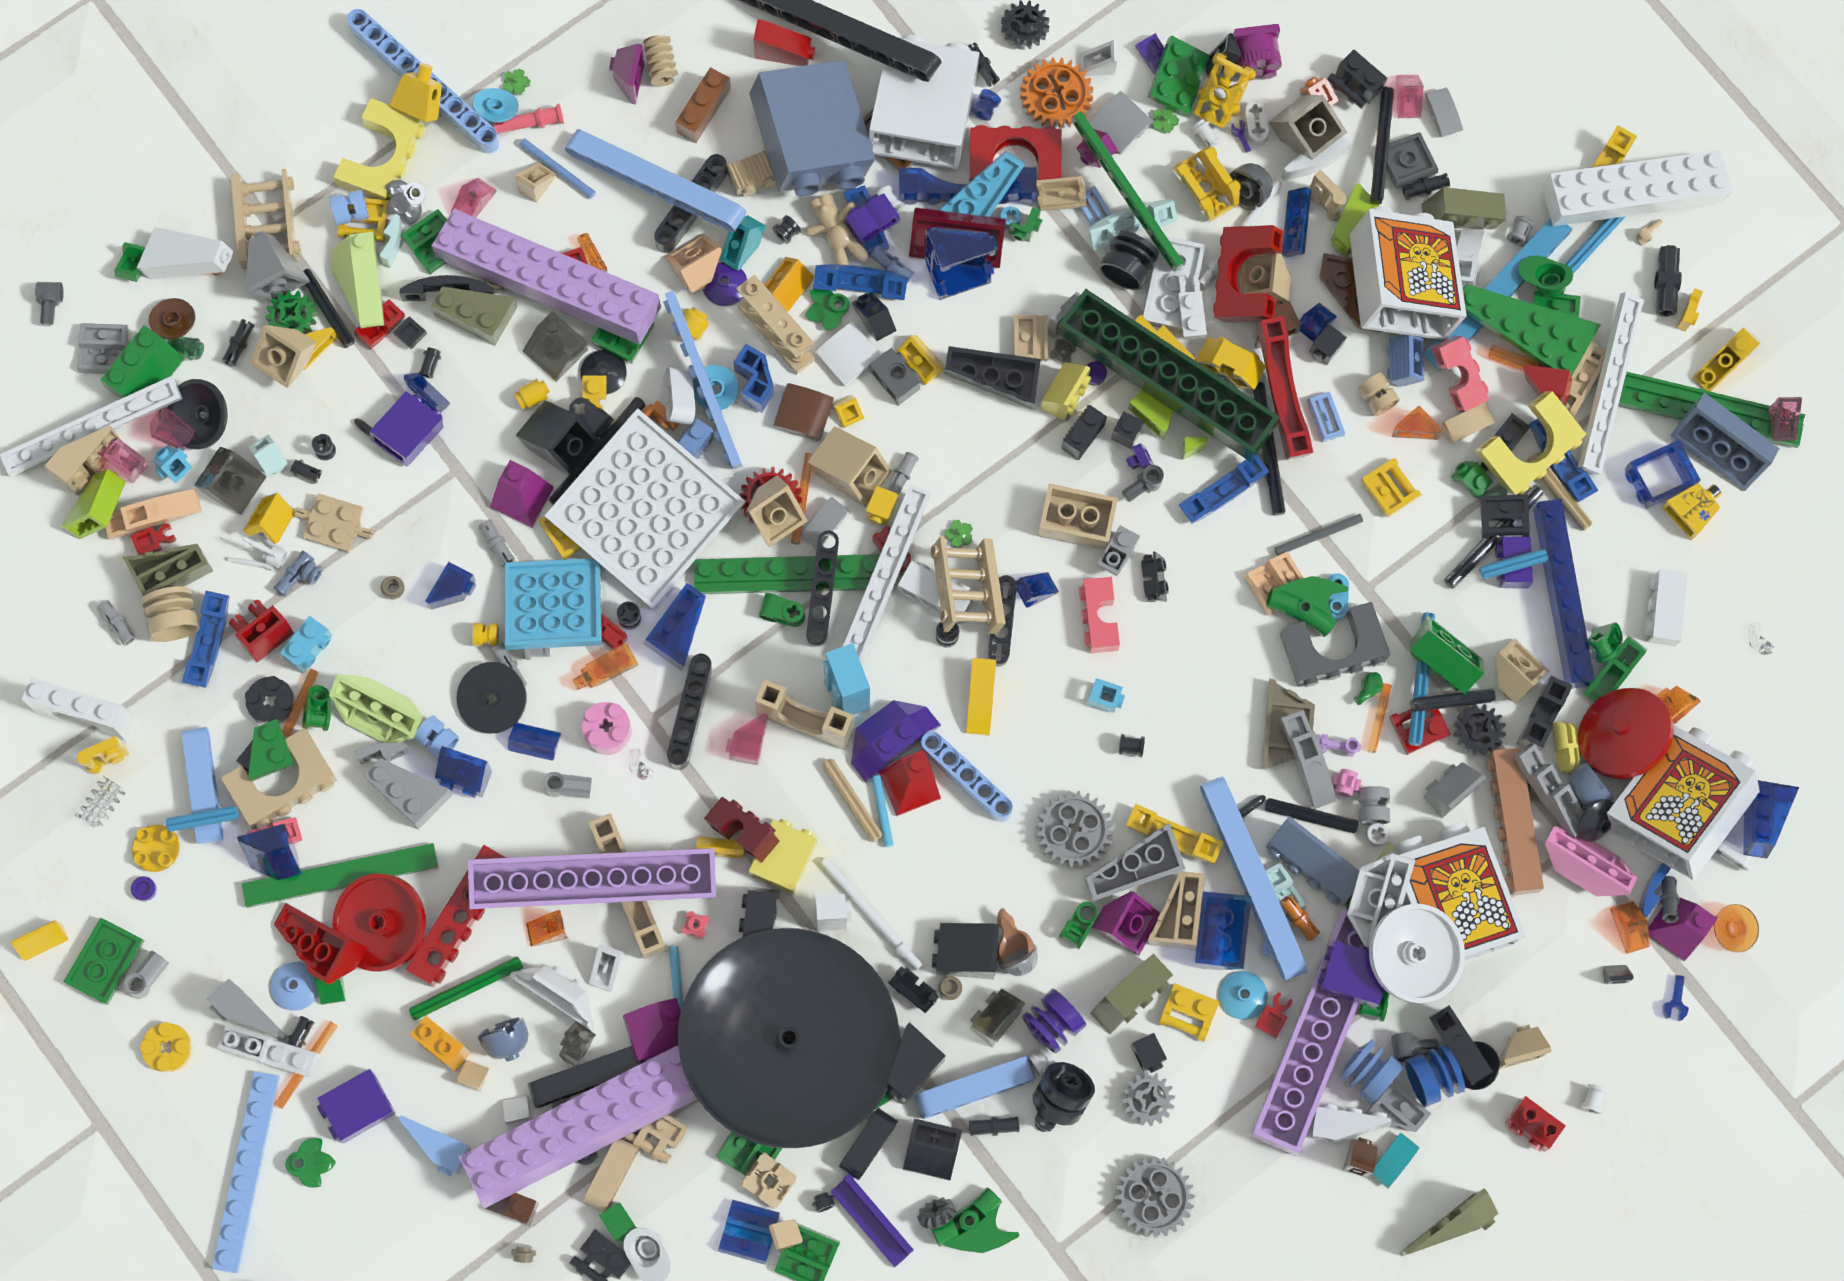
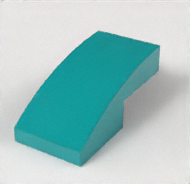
M1400 1132L1376 1162L1374 1173L1371 1176L1389 1189L1420 1147Z

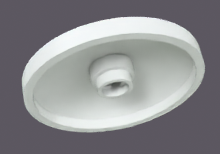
M1410 904L1390 911L1379 921L1371 937L1369 958L1377 981L1390 995L1409 1003H1426L1445 996L1456 985L1463 971L1465 949L1457 926L1445 913L1429 905Z

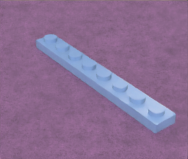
M673 290L664 293L667 299L663 301L668 314L672 313L675 322L671 323L676 336L681 335L684 343L680 344L684 357L689 356L692 365L688 366L693 379L698 378L701 385L697 387L701 400L706 399L709 408L705 409L709 421H715L717 426L714 434L718 444L723 442L726 451L722 452L727 465L731 464L733 469L742 467L743 465L676 294Z
M254 1071L212 1267L214 1270L239 1273L279 1085V1075Z

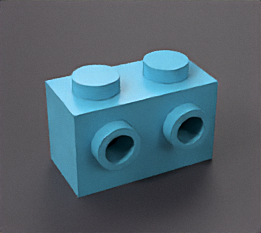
M309 615L280 654L285 661L304 673L306 669L314 664L321 650H324L329 645L332 634L328 628Z

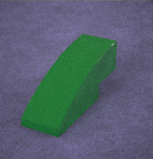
M1628 635L1618 648L1616 656L1606 663L1596 676L1595 681H1592L1583 694L1595 702L1603 695L1617 690L1648 649Z

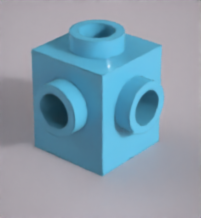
M170 445L160 448L151 460L156 466L154 471L163 480L169 478L174 483H177L192 468L186 460L188 456L179 447L174 449Z

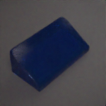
M410 373L403 376L406 386L419 396L430 409L434 408L441 413L450 405V402L419 373Z
M516 723L508 738V750L553 761L556 756L561 733Z

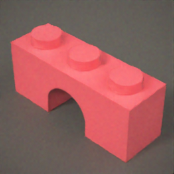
M1455 335L1431 347L1439 368L1448 370L1457 366L1460 370V381L1457 385L1448 389L1456 410L1466 412L1489 400L1487 395L1488 387L1480 378L1478 373L1480 372L1479 365L1472 358L1470 353L1471 345L1464 336Z
M1112 577L1084 579L1082 587H1079V599L1084 601L1085 609L1081 610L1082 623L1087 624V632L1084 633L1085 647L1089 646L1090 653L1118 651L1120 640L1117 622H1103L1097 614L1101 607L1112 606L1114 603Z

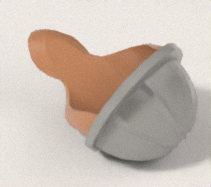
M1001 908L997 915V923L1003 931V936L997 949L998 964L1002 970H1006L1014 976L1026 975L1037 964L1038 948L1028 933L1017 929L1013 916L1007 913L1005 908Z

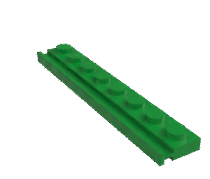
M1626 371L1618 404L1620 406L1682 420L1691 406L1705 392L1770 442L1794 448L1800 446L1806 414Z
M881 554L838 555L833 591L866 590ZM816 556L696 559L694 561V595L811 592ZM823 559L819 562V568L827 572L832 568V563L828 559ZM819 583L816 586V591H829L830 589L826 583Z

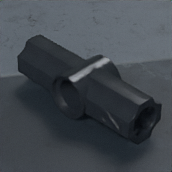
M1675 245L1661 246L1658 252V270L1654 279V289L1657 290L1656 314L1664 317L1676 315L1678 310V292L1681 287L1682 273L1679 272L1680 248H1677Z

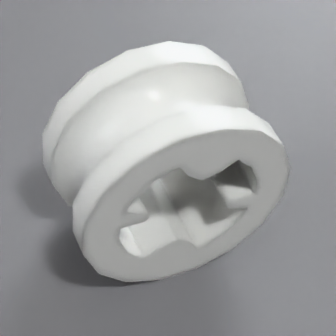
M1380 823L1371 825L1366 832V840L1372 846L1383 845L1389 837L1387 827ZM1379 829L1382 831L1380 835L1384 836L1383 839H1373L1374 834L1371 835V831L1375 832Z

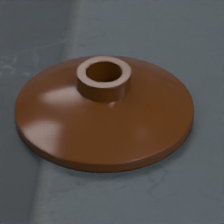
M170 298L159 302L153 307L149 314L148 322L151 330L160 337L176 339L184 336L192 329L196 315L193 307L187 301L179 298Z

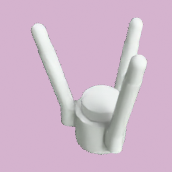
M258 533L255 536L268 544V547L247 537H243L242 540L263 551L262 559L266 560V562L227 557V561L264 567L273 571L275 567L278 569L282 567L287 551H284L283 547L273 544L263 534Z

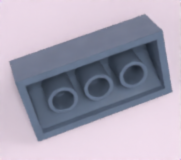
M1705 392L1691 406L1670 434L1671 437L1744 491L1772 464L1780 449Z
M1288 816L1266 845V848L1269 849L1268 853L1278 861L1281 859L1287 863V868L1295 875L1301 874L1306 878V883L1311 888L1317 891L1320 889L1324 892L1329 902L1336 906L1338 904L1343 906L1353 894L1359 870Z

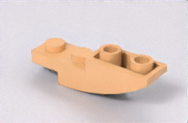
M192 489L121 507L120 511L112 514L106 527L108 539L113 540L155 525L162 526L201 513L202 509L197 491Z

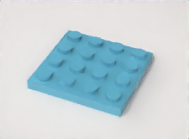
M594 558L505 563L506 650L602 645L601 564Z

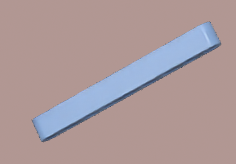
M362 9L350 11L347 19L351 32L402 78L404 73L418 71L419 64L422 62ZM357 21H364L361 25H355ZM374 35H379V36H380V37H379L378 39H376V40H372V39H371V37L374 36ZM389 50H396L393 54H387ZM406 64L412 65L408 69H403V66ZM432 72L430 78L441 83V93L444 94L440 98L439 113L484 153L490 154L497 151L499 140L496 130ZM453 108H460V111L456 113L450 112ZM471 122L477 123L474 127H467ZM486 137L493 138L490 142L483 141Z
M581 129L575 131L564 148L572 157L729 232L736 231L747 213L736 202Z
M1221 776L1200 784L1202 797L1219 836L1224 842L1223 845L1280 976L1284 981L1307 973L1305 960L1225 778Z

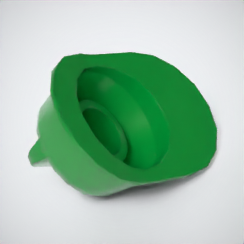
M1538 255L1524 258L1518 268L1521 278L1529 284L1536 286L1537 290L1545 296L1563 294L1574 276L1572 269L1568 265Z

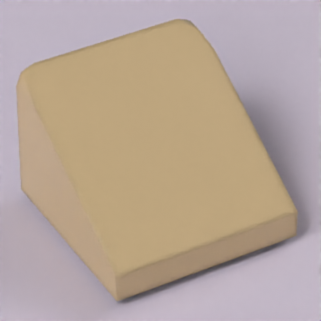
M466 1060L456 1082L481 1092L490 1068Z
M795 1219L769 1225L776 1249L790 1248L802 1243V1236Z

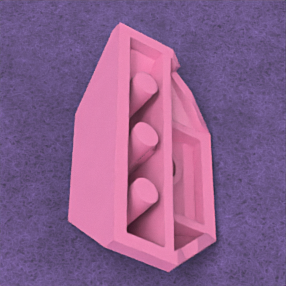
M1557 826L1552 828L1545 841L1554 870L1596 897L1630 894L1637 880L1636 875L1631 873L1628 866L1619 856L1597 842H1586L1579 835L1571 837L1564 828L1560 829Z

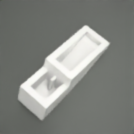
M1342 136L1313 160L1300 153L1284 168L1281 178L1283 180L1297 179L1316 173L1320 169H1325L1348 153L1351 143Z

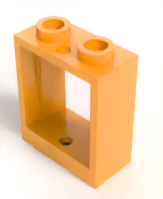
M426 1015L410 1034L417 1043L454 1072L470 1055V1052L464 1045Z

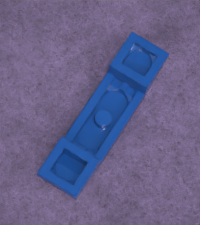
M841 264L816 265L813 289L836 291V288L882 294V298L905 300L908 277L863 266Z
M1535 419L1529 423V426L1543 453L1547 443V435L1544 426L1538 419ZM1570 450L1564 454L1565 458L1556 465H1550L1554 474L1577 502L1599 491L1587 471L1583 472L1582 469L1578 468V463Z
M1256 454L1251 462L1244 460L1236 466V469L1200 493L1197 492L1180 503L1179 507L1190 523L1194 524L1244 493L1265 477L1269 470Z
M205 591L200 614H202L199 624L200 629L196 635L191 658L187 660L182 683L203 688L207 687L224 634L229 607V595Z
M1661 863L1653 872L1643 890L1638 909V918L1641 921L1649 916L1661 900V897L1655 894L1654 891L1671 869V867L1664 863Z

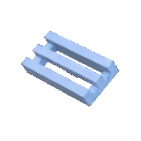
M1093 186L1090 190H1086V200L1098 220H1102L1103 216L1091 195L1094 196L1105 217L1111 215L1097 188ZM1080 207L1090 226L1094 225L1096 222L1088 208Z
M1330 391L1308 398L1307 402L1322 443L1329 439L1333 440L1336 437L1345 436L1346 433ZM1326 398L1327 404L1329 406L1330 412L1332 414L1333 420L1337 428L1336 432H1334L1332 424L1330 422L1328 413L1326 411L1322 399ZM1315 401H1317L1319 405L1321 414L1323 416L1329 434H1326Z

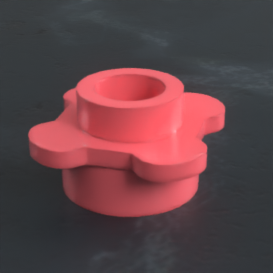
M693 911L686 914V924L682 927L683 933L703 938L705 936L706 924L709 923L708 916H699ZM698 923V926L694 927L693 924Z

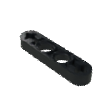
M1009 575L999 577L1000 586L1004 585V582H1009V586L1013 587L1008 589L1007 598H1002V603L1010 607V613L1004 615L1006 624L1003 626L1007 629L1008 635L1004 638H998L995 634H990L988 659L996 660V656L992 654L997 652L998 644H1002L1001 653L1005 655V657H1001V660H996V667L1005 665L1010 655L1017 583ZM1000 587L1001 597H1003V588Z

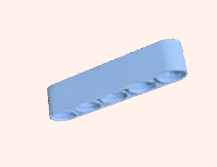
M207 727L183 730L182 741L192 813L219 809L209 730ZM222 822L194 827L198 845L223 841Z
M930 731L924 734L921 741V750L925 751L927 758L994 820L998 822L1007 821L1011 817L1013 810L1011 800L939 733ZM935 740L938 743V747L929 749L925 745L926 741ZM949 755L954 757L956 762L953 765H946L943 762V758ZM963 772H970L973 775V779L966 782L960 778V775ZM987 788L991 795L987 798H982L979 796L978 790ZM998 804H1004L1007 806L1008 812L999 814L995 807Z
M1025 1056L914 1095L922 1119H926L1028 1084L1036 1079L1029 1059Z

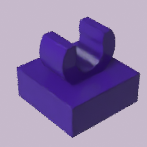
M1141 443L1132 447L1136 455L1126 459L1129 467H1132L1133 470L1140 466L1145 469L1149 465H1154L1146 446Z

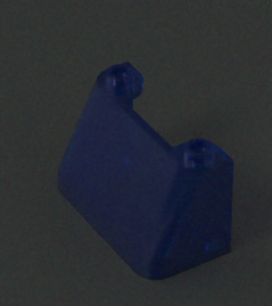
M936 226L925 230L924 259L939 300L991 283V275L994 274V269L991 261L987 262L986 254L989 256L995 254L997 243L994 236H989L987 232Z

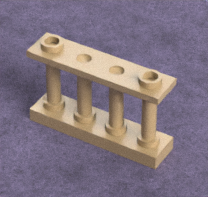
M281 169L282 180L250 184L243 182L240 174L230 175L238 262L242 269H247L249 239L253 238V235L259 231H266L267 234L287 232L288 244L281 246L298 263L297 255L301 254L299 240L296 241L291 196V190H295L293 176L289 177L286 169ZM283 189L284 201L249 205L245 201V196H248L249 193ZM285 210L286 223L253 227L247 223V217H251V214Z
M755 274L736 288L744 298L738 304V308L797 375L815 361L814 356L807 350L814 345L813 340Z
M940 536L934 545L931 546L930 555L934 559L941 607L940 622L943 623L944 632H949L957 621L984 622L987 625L988 634H997L1006 623L993 539L984 538L975 549L946 548L945 537ZM948 557L974 558L978 563L979 570L949 569ZM951 578L978 580L981 583L982 591L952 590ZM954 600L981 601L984 603L985 613L955 611Z

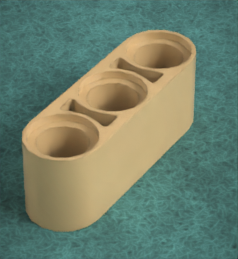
M623 1139L613 1142L583 1201L603 1212L608 1210L639 1148Z

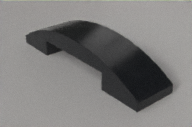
M439 275L422 278L399 289L403 302L426 301V292H439L442 287L495 294L493 287L473 278L457 275Z

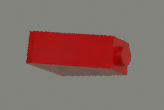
M757 19L753 38L755 59L794 66L809 65V60H814L816 47L812 46L811 37L768 21Z

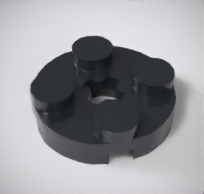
M276 676L264 677L255 681L249 690L246 691V708L252 718L259 723L265 724L275 719L281 723L291 715L295 700L294 693L285 681ZM267 696H276L273 706L269 704L264 705Z

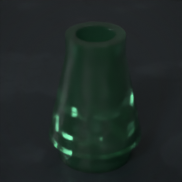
M182 336L176 339H168L167 341L178 353L189 360L200 359L204 352V343L200 342L198 338Z

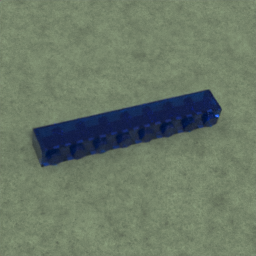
M1562 499L1539 501L1534 507L1533 512L1540 549H1545L1548 556L1547 561L1543 562L1564 682L1572 685V689L1589 687L1595 681L1587 642V632Z

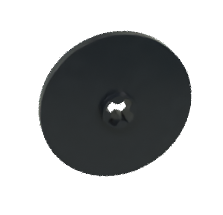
M497 662L482 663L470 669L460 681L456 697L457 707L463 720L474 730L487 734L501 733L512 728L521 719L527 704L526 687L520 675L511 667ZM495 692L494 697L497 698L496 702H490L489 704V698H487V695L493 694Z

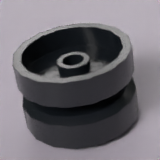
M1055 1062L1047 1067L1032 1095L1033 1104L1036 1110L1052 1123L1063 1126L1073 1125L1079 1122L1095 1093V1085L1091 1077L1083 1069L1074 1064Z

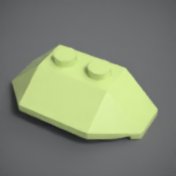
M337 674L329 693L331 700L334 701L337 710L346 724L383 743H397L413 739L423 718L410 698L369 677Z

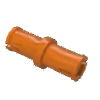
M1291 894L1285 896L1279 902L1291 918L1290 922L1293 926H1297L1308 941L1315 939L1318 936L1317 934H1320L1319 929L1308 918L1309 914L1307 911L1300 908Z

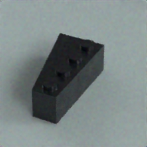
M948 346L945 375L1033 409L1041 359Z
M750 887L748 894H743L741 908H745L746 911L745 918H740L738 931L743 933L742 937L773 929L777 915L776 901L779 899L780 890Z

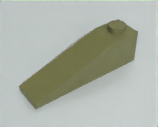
M1483 1188L1474 1192L1402 1250L1400 1254L1406 1256L1481 1228L1484 1231L1496 1222L1494 1217L1499 1214L1487 1190Z

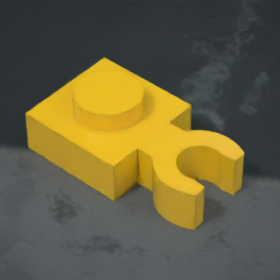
M1696 288L1693 289L1677 329L1686 332L1690 325H1695L1699 316L1696 310L1703 291Z
M606 375L582 376L583 398L588 399L602 410L604 409L600 404V400H607Z

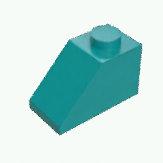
M749 215L745 216L735 232L728 231L719 260L735 270H740L759 247L766 225Z

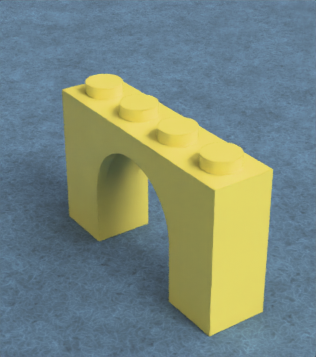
M370 98L361 117L364 127L391 137L396 142L395 153L388 162L377 167L364 166L342 158L333 178L336 185L351 192L362 189L364 197L389 201L392 195L385 187L393 180L404 178L407 170L406 164L409 159L413 158L416 151L415 144L418 139L423 137L425 127L422 120Z
M1545 391L1528 405L1544 426L1547 435L1546 447L1538 458L1530 462H1523L1517 459L1499 436H1492L1475 450L1476 454L1507 490L1508 494H1523L1529 489L1530 486L1528 484L1534 479L1542 478L1547 473L1546 469L1550 465H1556L1565 458L1564 454L1569 449L1574 450L1583 442L1581 439L1587 435L1553 391Z

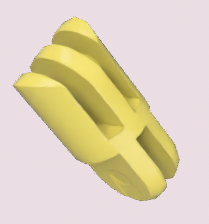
M1554 722L1552 730L1557 766L1564 773H1572L1580 765L1577 726L1575 723Z

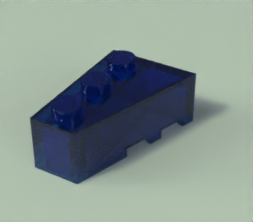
M686 583L643 643L680 671L685 666L706 596Z
M1758 780L1760 792L1744 812L1743 855L1767 859L1777 843L1799 787Z

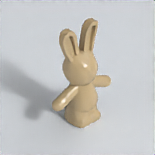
M825 193L811 201L810 207L817 215L821 225L807 227L806 234L811 236L827 233V242L834 249L836 264L849 265L845 252L847 247L858 260L867 261L869 258L868 252L854 239L853 232L844 224L845 218L848 216L847 213L856 207L855 203L849 202L839 213L833 196L829 193Z

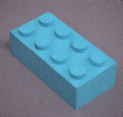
M854 643L826 652V661H823L824 682L828 692L832 691L833 706L852 715L870 710V686Z

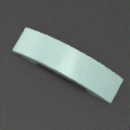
M1173 199L1144 203L1160 227L1177 221ZM1130 207L1103 218L1088 229L1092 249L1095 251L1109 246L1119 231L1135 232L1144 228Z

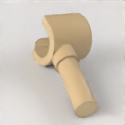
M1658 219L1649 227L1642 228L1640 233L1636 235L1641 245L1653 239L1650 233L1663 223L1661 219Z

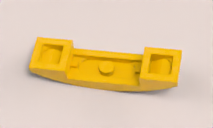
M1617 125L1593 167L1621 164L1637 135Z
M1135 803L1126 823L1128 828L1146 837L1166 823H1170L1180 853L1215 864L1224 844L1223 841L1203 832L1200 834Z

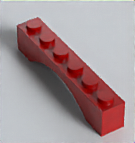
M1284 316L1261 320L1256 324L1275 414L1280 416L1278 427L1285 459L1291 460L1309 456L1314 452L1309 429L1303 417L1294 384L1289 338Z

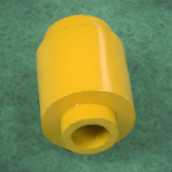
M536 378L519 387V391L515 392L514 395L522 409L527 407L530 409L548 399L546 394L550 390L544 380L539 382Z

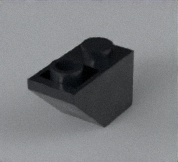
M873 293L863 294L857 300L851 302L866 330L876 341L897 331L888 308Z

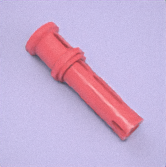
M558 103L555 107L546 109L539 107L535 109V112L517 115L508 121L493 123L497 134L538 125L539 128H545L548 124L558 122L564 124L561 105Z

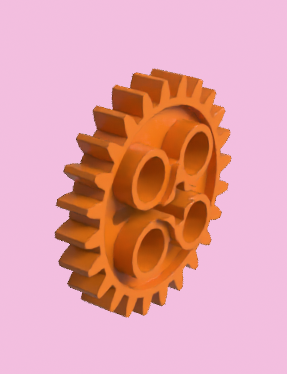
M1054 57L1051 58V63L1049 64L1045 59H1042V66L1035 63L1034 71L1031 69L1027 70L1028 77L1023 76L1022 82L1024 84L1020 86V91L1023 92L1020 94V100H1024L1022 108H1028L1026 115L1034 114L1033 122L1039 119L1042 120V127L1046 123H1049L1052 127H1054V124H1058L1059 129H1062L1063 123H1066L1070 128L1071 120L1080 111L1086 117L1085 110H1090L1091 108L1089 102H1093V95L1091 94L1094 89L1092 86H1089L1091 78L1085 79L1087 71L1079 72V64L1072 67V60L1064 64L1063 57H1061L1059 63H1056ZM1049 76L1052 77V79H1053V81H1054L1053 83H1052L1051 80L1049 79ZM1064 77L1068 79V81L1060 82L1058 78ZM1042 84L1045 85L1047 89L1041 90L1037 88V86ZM1074 97L1077 101L1069 102L1066 98ZM1048 104H1052L1056 108L1050 110L1047 109L1045 106Z

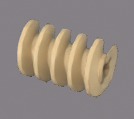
M650 36L643 41L644 51L646 52L645 56L648 60L649 76H651L650 81L654 86H668L674 82L673 77L678 75V71L673 69L676 67V62L673 61L675 56L671 52L673 46L669 44L671 42L670 36Z

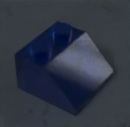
M441 746L435 773L437 783L450 789V791H453V788L461 790V794L469 798L475 799L476 796L483 798L492 774L488 761Z
M285 823L237 837L251 869L276 880L301 874L298 853Z

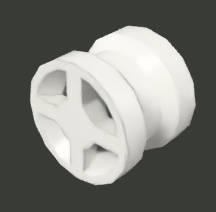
M1046 1047L1041 1048L1038 1054L1028 1056L1032 1067L1040 1078L1044 1075L1047 1067L1055 1063Z

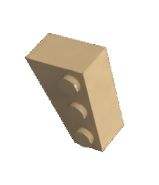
M1180 871L1162 913L1158 917L1154 930L1148 938L1150 945L1198 950L1206 887L1204 873Z

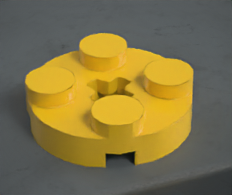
M163 1022L155 1025L145 1034L140 1050L144 1061L152 1069L159 1072H173L181 1069L189 1061L192 1042L189 1034L177 1024ZM171 1041L172 1045L170 1048L172 1051L170 1053L165 1051L162 1054L161 1045L164 1042L169 1043Z

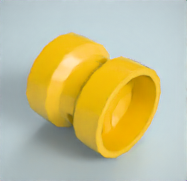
M474 623L473 646H482L483 644H489V646L498 645V623H490L489 625Z

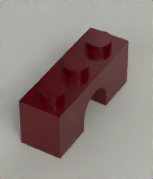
M721 797L704 817V820L713 830L727 840H730L736 832L743 830L736 842L747 854L762 863L780 842L774 834L776 830L767 822L763 824L758 822L760 819L749 810L747 813L742 810L743 807L734 799L728 801Z

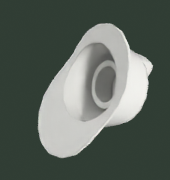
M638 1227L631 1230L625 1237L624 1251L636 1274L642 1281H665L671 1272V1261L662 1237L647 1228Z

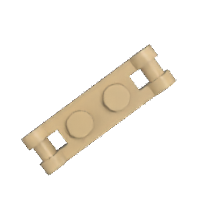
M1594 340L1591 341L1572 375L1573 382L1569 398L1575 402L1573 405L1567 403L1565 408L1573 418L1602 369L1606 349L1599 347L1598 343ZM1591 354H1595L1596 356L1600 357V359L1597 360L1591 357Z

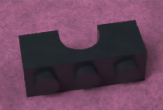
M1552 675L1547 679L1516 744L1524 748L1529 744H1536L1539 752L1544 748L1553 729L1552 725L1559 711L1564 706L1573 687L1572 685Z

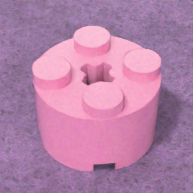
M612 702L597 703L586 710L582 720V731L587 744L593 750L603 755H612L620 752L629 742L632 735V727L626 711L619 704ZM605 725L610 726L609 732L604 731Z

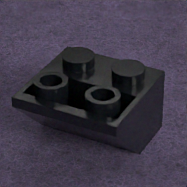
M914 1118L902 1170L951 1181L962 1130Z

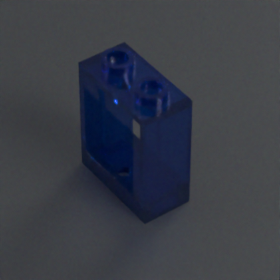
M1679 440L1629 462L1625 467V477L1630 484H1633L1638 501L1644 504L1646 509L1680 494L1701 481ZM1668 455L1683 484L1652 497L1638 469Z

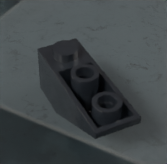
M1450 1005L1429 1017L1472 1085L1493 1073Z

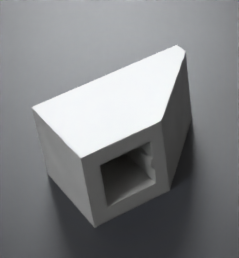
M1119 525L1097 566L1118 577L1138 545L1140 535Z

